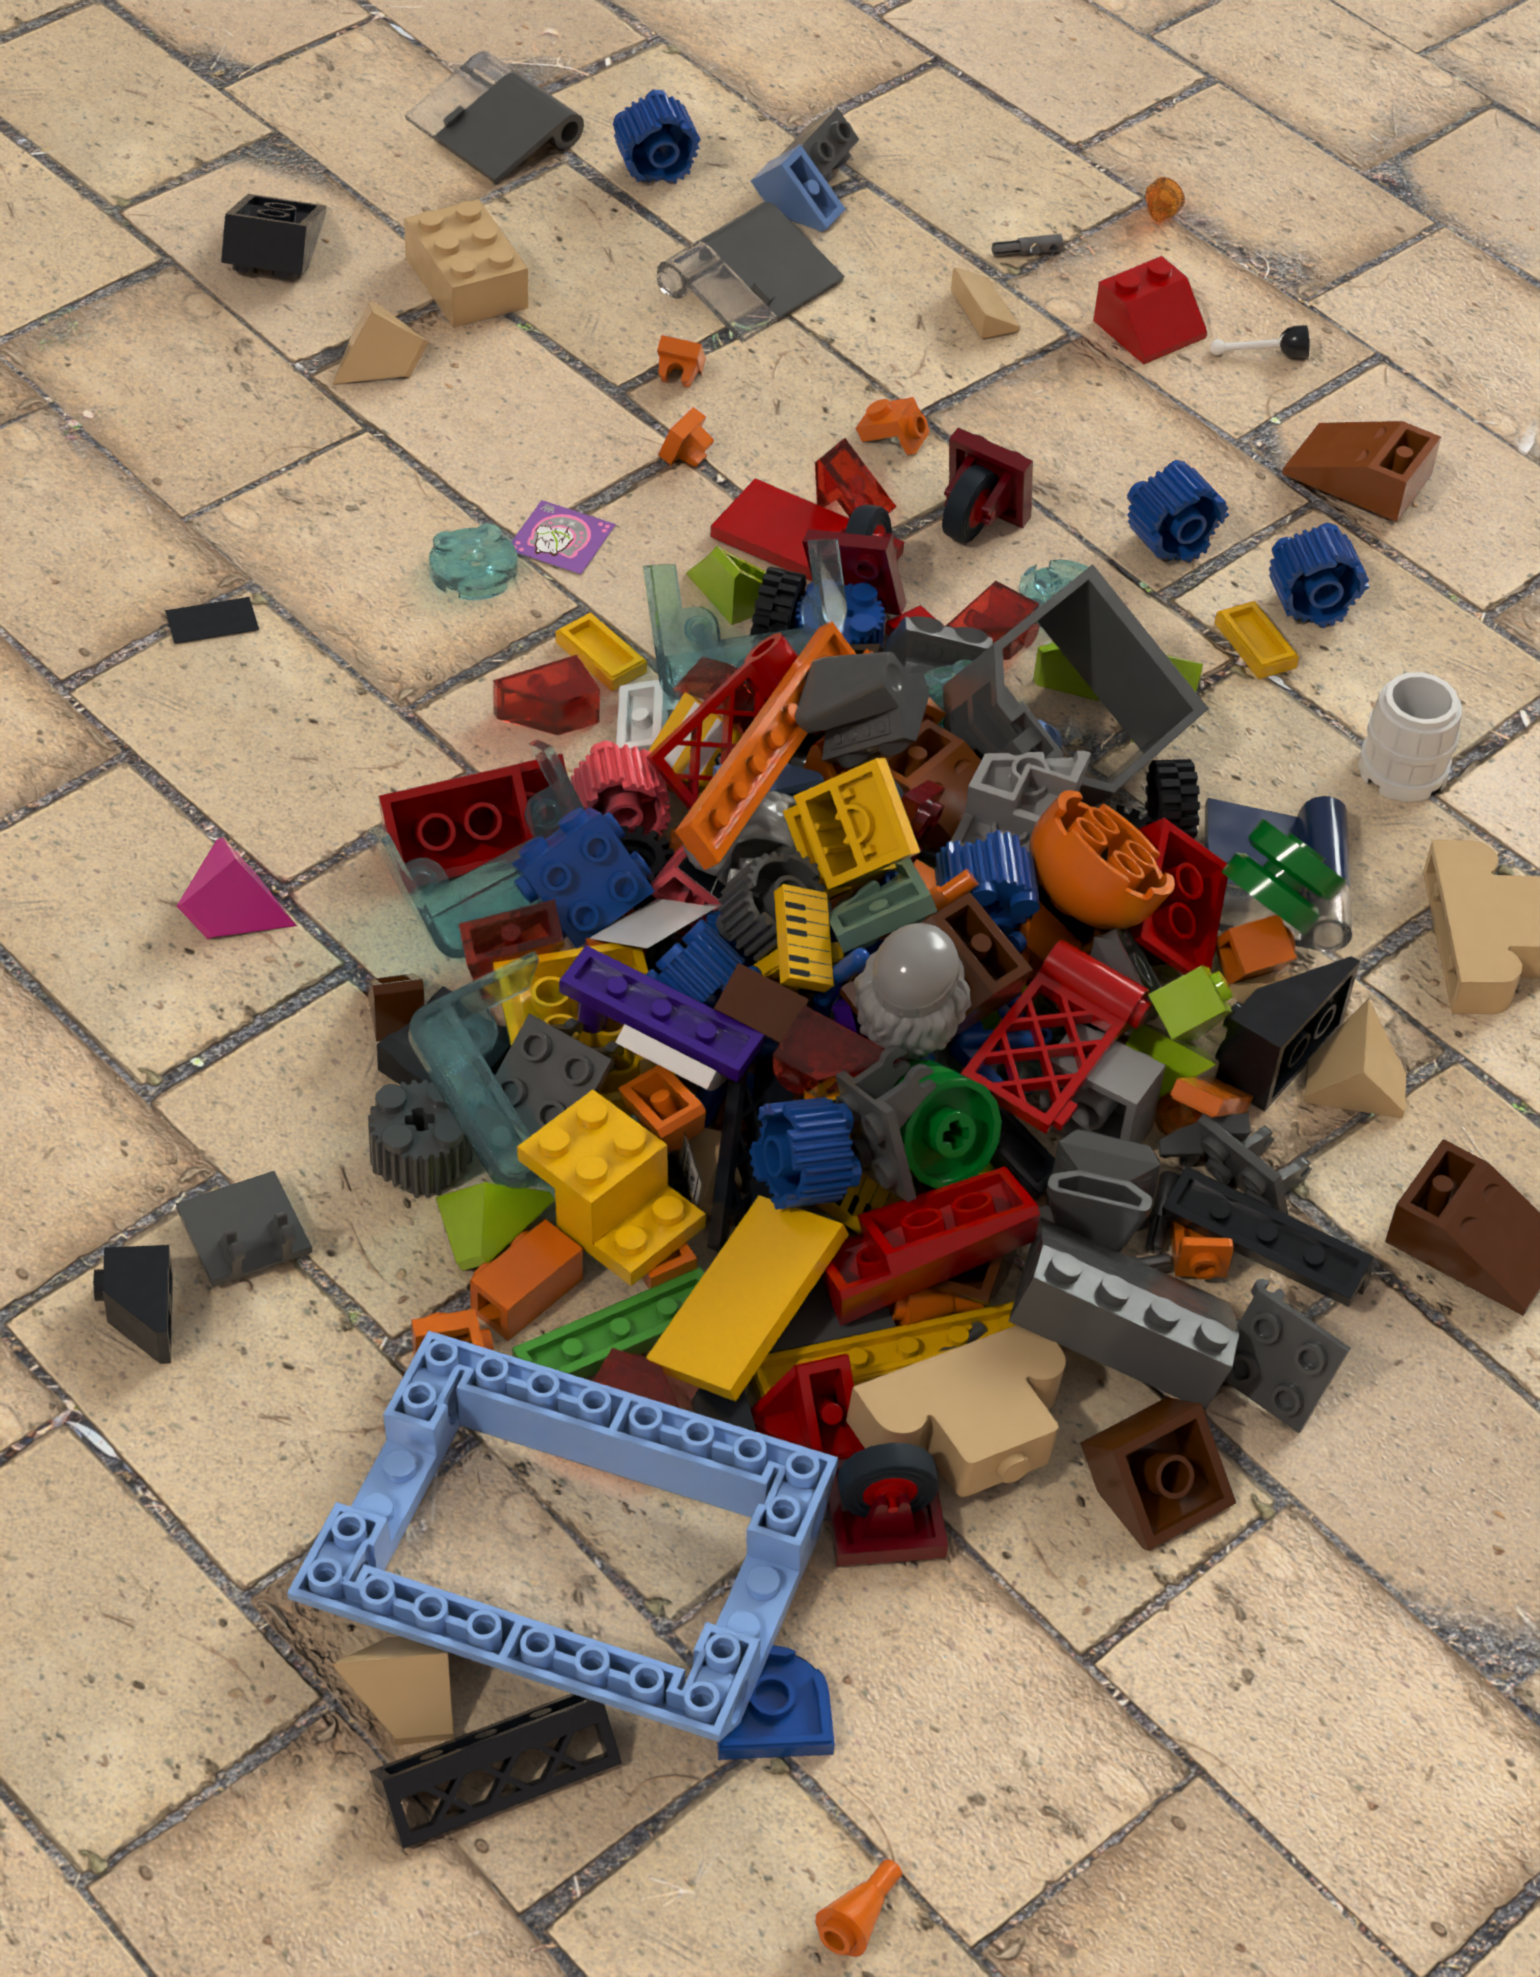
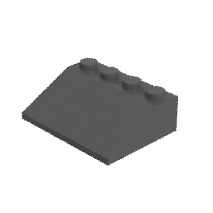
M1040 1217L1035 1241L1031 1242L1009 1322L1048 1340L1057 1342L1059 1345L1181 1400L1200 1403L1203 1410H1206L1231 1371L1234 1363L1239 1330L1231 1303Z

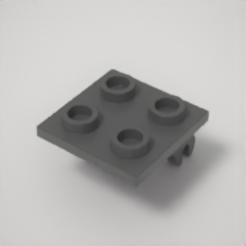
M529 1013L480 1104L529 1133L534 1134L592 1089L598 1093L608 1074L617 1067L614 1064V1056H623L624 1047L615 1043V1041H610L605 1047H589L572 1037L575 1032L580 1034L583 1032V1024L576 1019L570 1018L564 1024H548Z
M892 1045L881 1053L879 1061L855 1078L846 1071L835 1074L840 1095L836 1097V1104L846 1103L852 1111L853 1129L850 1133V1140H852L853 1144L851 1150L858 1158L861 1169L866 1168L871 1172L884 1189L890 1188L906 1202H910L916 1199V1194L900 1128L925 1097L933 1092L936 1083L931 1079L919 1083L922 1078L933 1073V1070L927 1065L918 1064L910 1068V1064L905 1060L893 1064L894 1060L906 1055L907 1051L899 1045ZM906 1073L905 1079L893 1087L898 1079Z
M1203 1114L1197 1121L1202 1139L1200 1145L1206 1157L1205 1167L1217 1181L1225 1185L1231 1182L1244 1194L1288 1215L1285 1194L1292 1187L1298 1186L1307 1178L1312 1170L1309 1167L1311 1162L1302 1156L1294 1163L1277 1172L1258 1157L1274 1141V1138L1271 1136L1273 1132L1269 1128L1263 1126L1257 1132L1239 1142L1210 1117Z
M275 1171L176 1203V1210L212 1287L312 1253V1246Z
M1258 1279L1251 1289L1252 1301L1242 1318L1236 1320L1239 1338L1233 1367L1224 1381L1300 1433L1306 1426L1351 1348L1285 1303L1282 1289L1269 1292L1266 1289L1270 1281Z

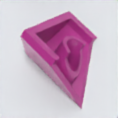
M223 837L215 841L176 905L207 939L297 926L254 870Z

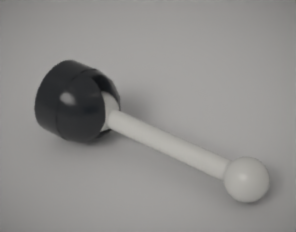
M1307 325L1292 326L1286 328L1281 333L1279 339L1224 343L1222 340L1216 339L1211 342L1209 348L1213 355L1219 356L1225 351L1280 347L1283 354L1289 358H1308L1310 350L1309 331Z

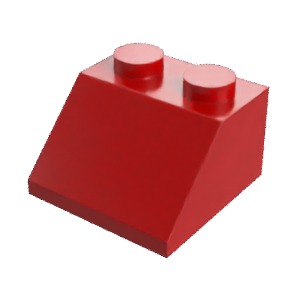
M1163 256L1099 281L1093 321L1143 365L1206 338L1207 329L1188 277Z

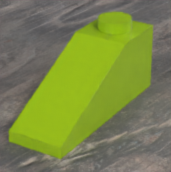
M1200 966L1148 994L1171 1039L1190 1042L1203 1037L1232 1012L1227 1000L1234 997L1222 973L1217 971L1212 974L1209 967Z

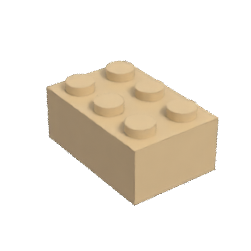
M479 199L464 201L458 205L434 211H425L421 214L404 218L405 258L453 328L528 308V267Z

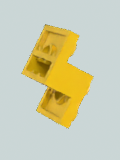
M885 757L875 758L794 795L797 805L783 811L797 851L800 852L802 858L808 856L811 864H818L817 870L820 873L818 882L825 885L826 888L823 892L829 895L828 901L864 886L872 880L880 879L889 871H898L895 863L920 853Z
M593 1089L517 1146L518 1161L555 1188L557 1228L630 1286L634 1285L706 1227V1213L668 1186L667 1144Z

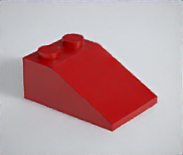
M1162 818L1138 830L1161 854L1155 860L1163 875L1165 873L1173 875L1175 887L1173 892L1149 918L1130 928L1133 940L1183 975L1200 966L1209 967L1211 971L1228 877L1221 871L1227 863L1170 821Z

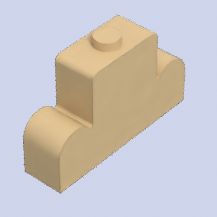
M1432 840L1423 875L1451 1013L1498 1014L1506 1011L1512 1004L1520 978L1540 979V876L1495 875L1499 860L1496 852L1489 845L1472 840Z
M1016 1325L854 1386L846 1422L864 1448L885 1443H909L924 1448L932 1455L936 1466L958 1496L967 1497L1002 1482L1007 1484L1016 1482L1025 1476L1027 1472L1049 1463L1059 1425L1048 1410L1057 1401L1066 1367V1357L1057 1342L1048 1340Z

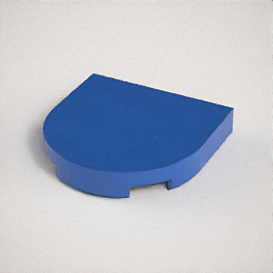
M773 1645L740 1724L720 1742H717L718 1760L833 1755L835 1743L830 1694L823 1673L819 1669H815L803 1658L797 1656L796 1651L787 1647Z

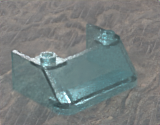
M838 539L807 541L814 590L807 594L802 603L803 628L721 639L718 620L710 610L699 606L682 608L676 564L643 566L658 676L663 691L669 697L680 700L684 693L694 698L712 695L745 663L746 656L756 645L775 633H782L798 655H800L817 629L833 621L843 635L847 618V602ZM745 680L735 690V693L753 689Z
M537 739L529 743L549 784V787L534 794L525 807V821L533 838L451 882L444 869L434 860L416 858L404 863L387 832L377 825L368 829L402 896L434 946L448 957H467L546 914L538 901L529 904L518 890L514 880L519 877V874L512 866V863L521 857L518 852L528 842L540 836L546 839L559 830L558 822L568 813L580 807L585 811L554 747Z
M535 951L422 1006L412 1016L408 1029V1039L411 1047L494 1183L512 1189L548 1187L551 1185L518 1161L517 1146L531 1135L483 1056L487 1055L494 1048L498 1038V1027L489 1009L530 989L539 962V957ZM635 1113L629 1115L636 1122H640Z

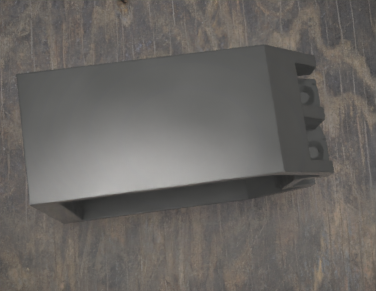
M1092 564L943 685L944 712L946 713L944 716L945 730L964 740L981 760L988 753L1022 755L1026 752H1043L1044 758H1063L1064 752L1023 701L1019 703L1004 684L1003 649L1034 623L1038 622L1140 749L1104 781L1084 776L1079 790L1083 797L1081 802L1095 807L1116 792L1209 708Z

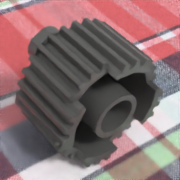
M799 851L787 856L783 852L779 856L776 852H772L770 855L764 853L762 856L756 857L727 882L726 887L721 891L723 896L719 898L718 902L722 906L718 908V912L722 914L716 919V926L720 936L727 941H735L737 943L736 948L738 950L744 949V955L747 957L750 954L753 955V959L756 962L778 949L774 891L782 884L823 892L826 887L818 882L820 879V873L817 870L818 864H811L808 856L802 858ZM828 901V912H830L833 908L831 902Z
M446 1078L435 1079L429 1084L425 1079H423L422 1083L412 1080L409 1085L405 1082H401V1086L387 1084L376 1093L375 1106H371V1115H368L370 1164L372 1165L373 1173L382 1176L386 1182L392 1180L394 1187L403 1185V1190L413 1194L414 1198H419L420 1194H424L426 1198H430L431 1193H435L437 1196L441 1195V1190L445 1189L446 1185L451 1184V1179L458 1180L460 1178L459 1172L465 1173L466 1165H470L473 1161L472 1113L469 1112V1104H465L463 1096L458 1097L456 1084Z

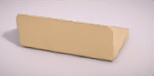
M961 268L953 269L951 292L982 339L1019 332L1020 326L988 278Z

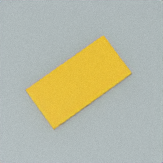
M759 1195L646 1356L645 1360L651 1370L737 1401L849 1234L844 1224L796 1207L775 1209L771 1199Z

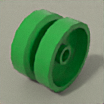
M1262 818L1249 834L1248 839L1253 848L1268 858L1266 863L1262 866L1246 853L1236 852L1221 872L1276 915L1306 935L1320 917V913L1314 904L1300 894L1303 888H1308L1323 900H1333L1347 881L1323 863L1324 857L1289 832L1286 836Z
M932 1060L908 1061L910 1068L918 1064H924L933 1070L932 1074L922 1078L919 1083L927 1079H931L936 1083L933 1092L925 1097L900 1128L911 1177L938 1189L977 1176L989 1164L999 1143L1002 1120L997 1100L986 1086ZM906 1073L898 1079L893 1087L905 1079Z

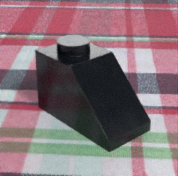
M169 1245L104 1247L103 1269H94L93 1287L95 1301H104L107 1322L158 1363H171L173 1271Z

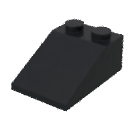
M247 194L225 213L221 263L232 264V269L238 272L255 273L257 268L272 270V275L277 278L296 279L297 274L302 275L310 266L326 216L327 206Z
M1350 956L1258 988L1243 1004L1236 1002L1231 1007L1232 1012L1223 1021V1028L1227 1029V1032L1215 1055V1059L1219 1061L1216 1079L1254 1096L1251 1104L1265 1112L1304 1069L1308 1059L1343 1025L1360 961Z

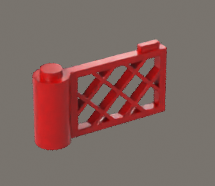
M775 633L756 645L746 656L745 663L646 757L688 810L691 809L698 799L699 780L711 781L713 776L699 775L701 747L721 748L720 764H723L736 745L732 744L733 717L747 716L755 718L799 655L782 633ZM745 680L755 691L754 712L734 710L735 690ZM724 701V709H716ZM710 714L723 715L722 743L701 742L702 721ZM825 730L813 733V735H819ZM691 733V741L684 740ZM677 745L691 746L689 774H676L664 759ZM681 779L689 780L688 788Z
M1061 939L1048 954L1039 973L963 1069L961 1075L986 1086L997 1100L998 1106L1043 1133L1047 1134L1052 1126L1061 1131L1078 1107V1104L1071 1100L1121 1033H1125L1130 1026L1138 1030L1146 1020L1153 1006V1003L1146 1000L1149 989ZM1040 993L1057 1003L1060 1013L1036 1016L1033 1001ZM1091 1023L1106 1033L1102 1039L1080 1042L1075 1025ZM1065 1026L1070 1043L1045 1045L1040 1028ZM1031 1031L1035 1047L1010 1048L1007 1038L1009 1032ZM999 1046L1001 1051H995V1050H996L997 1047ZM1074 1055L1078 1071L1072 1074L1054 1075L1050 1058ZM1039 1059L1044 1077L1019 1079L1015 1062ZM1004 1063L1009 1081L993 1083L978 1074V1072L984 1065ZM1065 1087L1063 1091L1060 1093L1059 1088ZM1048 1089L1052 1101L1051 1107L1046 1113L1040 1111L1026 1102L1024 1092Z

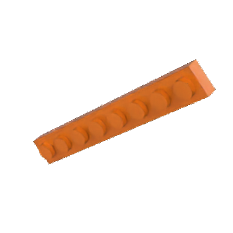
M833 621L817 629L675 830L676 834L683 841L685 848L693 854L704 870L721 862L808 734L797 724L795 713L812 661L827 656L856 654Z

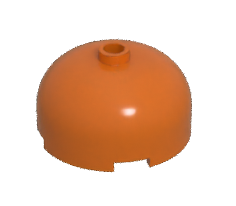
M1073 790L1061 792L1038 819L1030 837L1029 851L1034 860L1036 879L1059 911L1089 926L1103 930H1113L1115 928L1123 930L1142 923L1156 911L1173 892L1175 887L1173 875L1168 873L1163 875L1155 860L1161 854L1134 825L1103 803L1099 808L1091 807L1081 802L1083 797L1080 792ZM1108 847V856L1105 861L1100 855Z

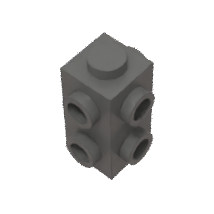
M835 108L812 121L780 155L801 144L826 182H828L833 177L831 170L837 169L851 158L849 151L860 139L840 110Z

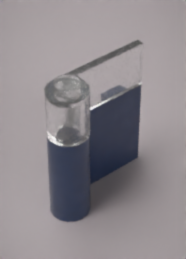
M1330 796L1315 797L1305 802L1296 817L1207 798L1205 803V848L1226 863L1230 861L1236 852L1246 853L1262 866L1266 863L1268 858L1253 848L1248 839L1252 830L1264 818L1286 836L1289 832L1324 857L1323 863L1347 881L1333 900H1323L1308 888H1303L1300 894L1314 904L1320 913V917L1306 935L1283 920L1284 926H1287L1294 936L1295 946L1326 953L1335 952L1346 947L1352 939L1348 820L1345 804L1339 799ZM1228 878L1219 930L1226 931L1229 928L1276 915Z

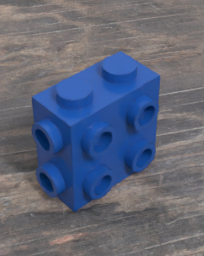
M580 807L568 813L558 822L559 830L546 839L540 836L528 842L518 852L521 857L512 863V866L519 874V877L514 880L516 887L529 904L538 901L547 916L541 919V922L557 943L565 940L576 949L586 943V938L599 933L655 892L647 880L652 875V872L646 862L636 851L629 854L620 841L625 836V832L610 812L602 815L601 812L591 807L585 811Z

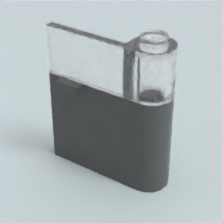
M481 51L473 55L404 114L407 121L496 185L547 141L562 150L569 149L580 139L584 129V120L581 115L487 51Z
M763 202L662 261L657 268V283L665 294L672 298L680 299L693 292L741 343H744L841 283L845 277L780 209L770 202Z

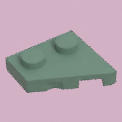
M910 857L895 863L899 874L882 887L879 886L877 881L872 880L858 890L854 897L842 902L829 912V924L843 953L852 949L867 948L873 945L879 937L905 925L921 923L927 916L938 912L928 888Z

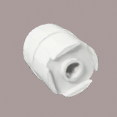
M1413 672L1395 677L1382 688L1375 707L1370 714L1367 726L1368 735L1363 742L1358 762L1361 778L1367 784L1370 779L1373 783L1380 786L1379 794L1402 802H1417L1429 799L1432 791L1439 788L1441 791L1446 786L1452 763L1451 757L1456 751L1459 740L1462 715L1461 702L1456 691L1448 682L1435 675Z

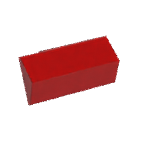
M563 754L378 796L384 839L400 889L512 864L521 857L518 852L523 846L540 836H543L544 839L548 838L560 829L558 822L568 813L575 810Z
M1004 1166L917 1195L916 1199L910 1202L902 1200L857 1215L862 1234L846 1239L821 1275L840 1326L1034 1242L1040 1217L1038 1204Z

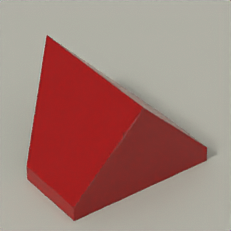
M845 1353L794 1365L751 1408L756 1431L838 1457V1459H847L854 1453L865 1449L846 1422L852 1389L854 1387L849 1355Z

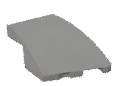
M1076 751L1075 756L1071 758H1044L1043 752H1026L1022 755H1012L1009 753L985 754L968 786L965 814L950 842L960 840V846H965V842L968 841L970 843H975L976 839L985 841L987 833H994L996 830H1000L1003 834L1008 831L1011 836L1019 835L1020 847L1025 846L1027 852H1029V842L1033 828L1042 814L1061 792L1067 790L1079 792L1090 762L1091 753Z

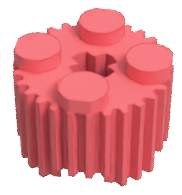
M602 741L591 747L590 755L585 756L586 761L578 763L579 768H574V775H571L572 783H570L574 809L582 807L585 811L591 807L601 812L602 815L610 812L620 826L628 827V833H635L636 826L644 827V835L654 830L659 833V836H662V829H667V822L671 821L669 812L670 801L666 782L646 758L652 751H647L646 749L639 751L638 746L628 748V744H624L622 748H619L614 742Z

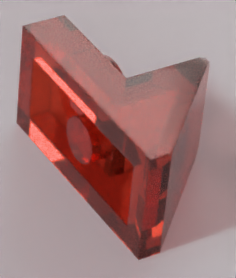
M846 438L839 441L815 461L817 505L825 508L837 500L849 518L855 508L861 505L880 506L887 510L888 514L897 507Z

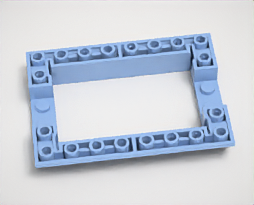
M428 1330L383 1413L386 1441L352 1505L348 1506L336 1502L287 1592L288 1599L720 1742L742 1720L818 1541L838 1466V1457ZM460 1426L752 1518L747 1528V1555L716 1625L706 1622L693 1650L694 1664L686 1682L685 1669L385 1571Z

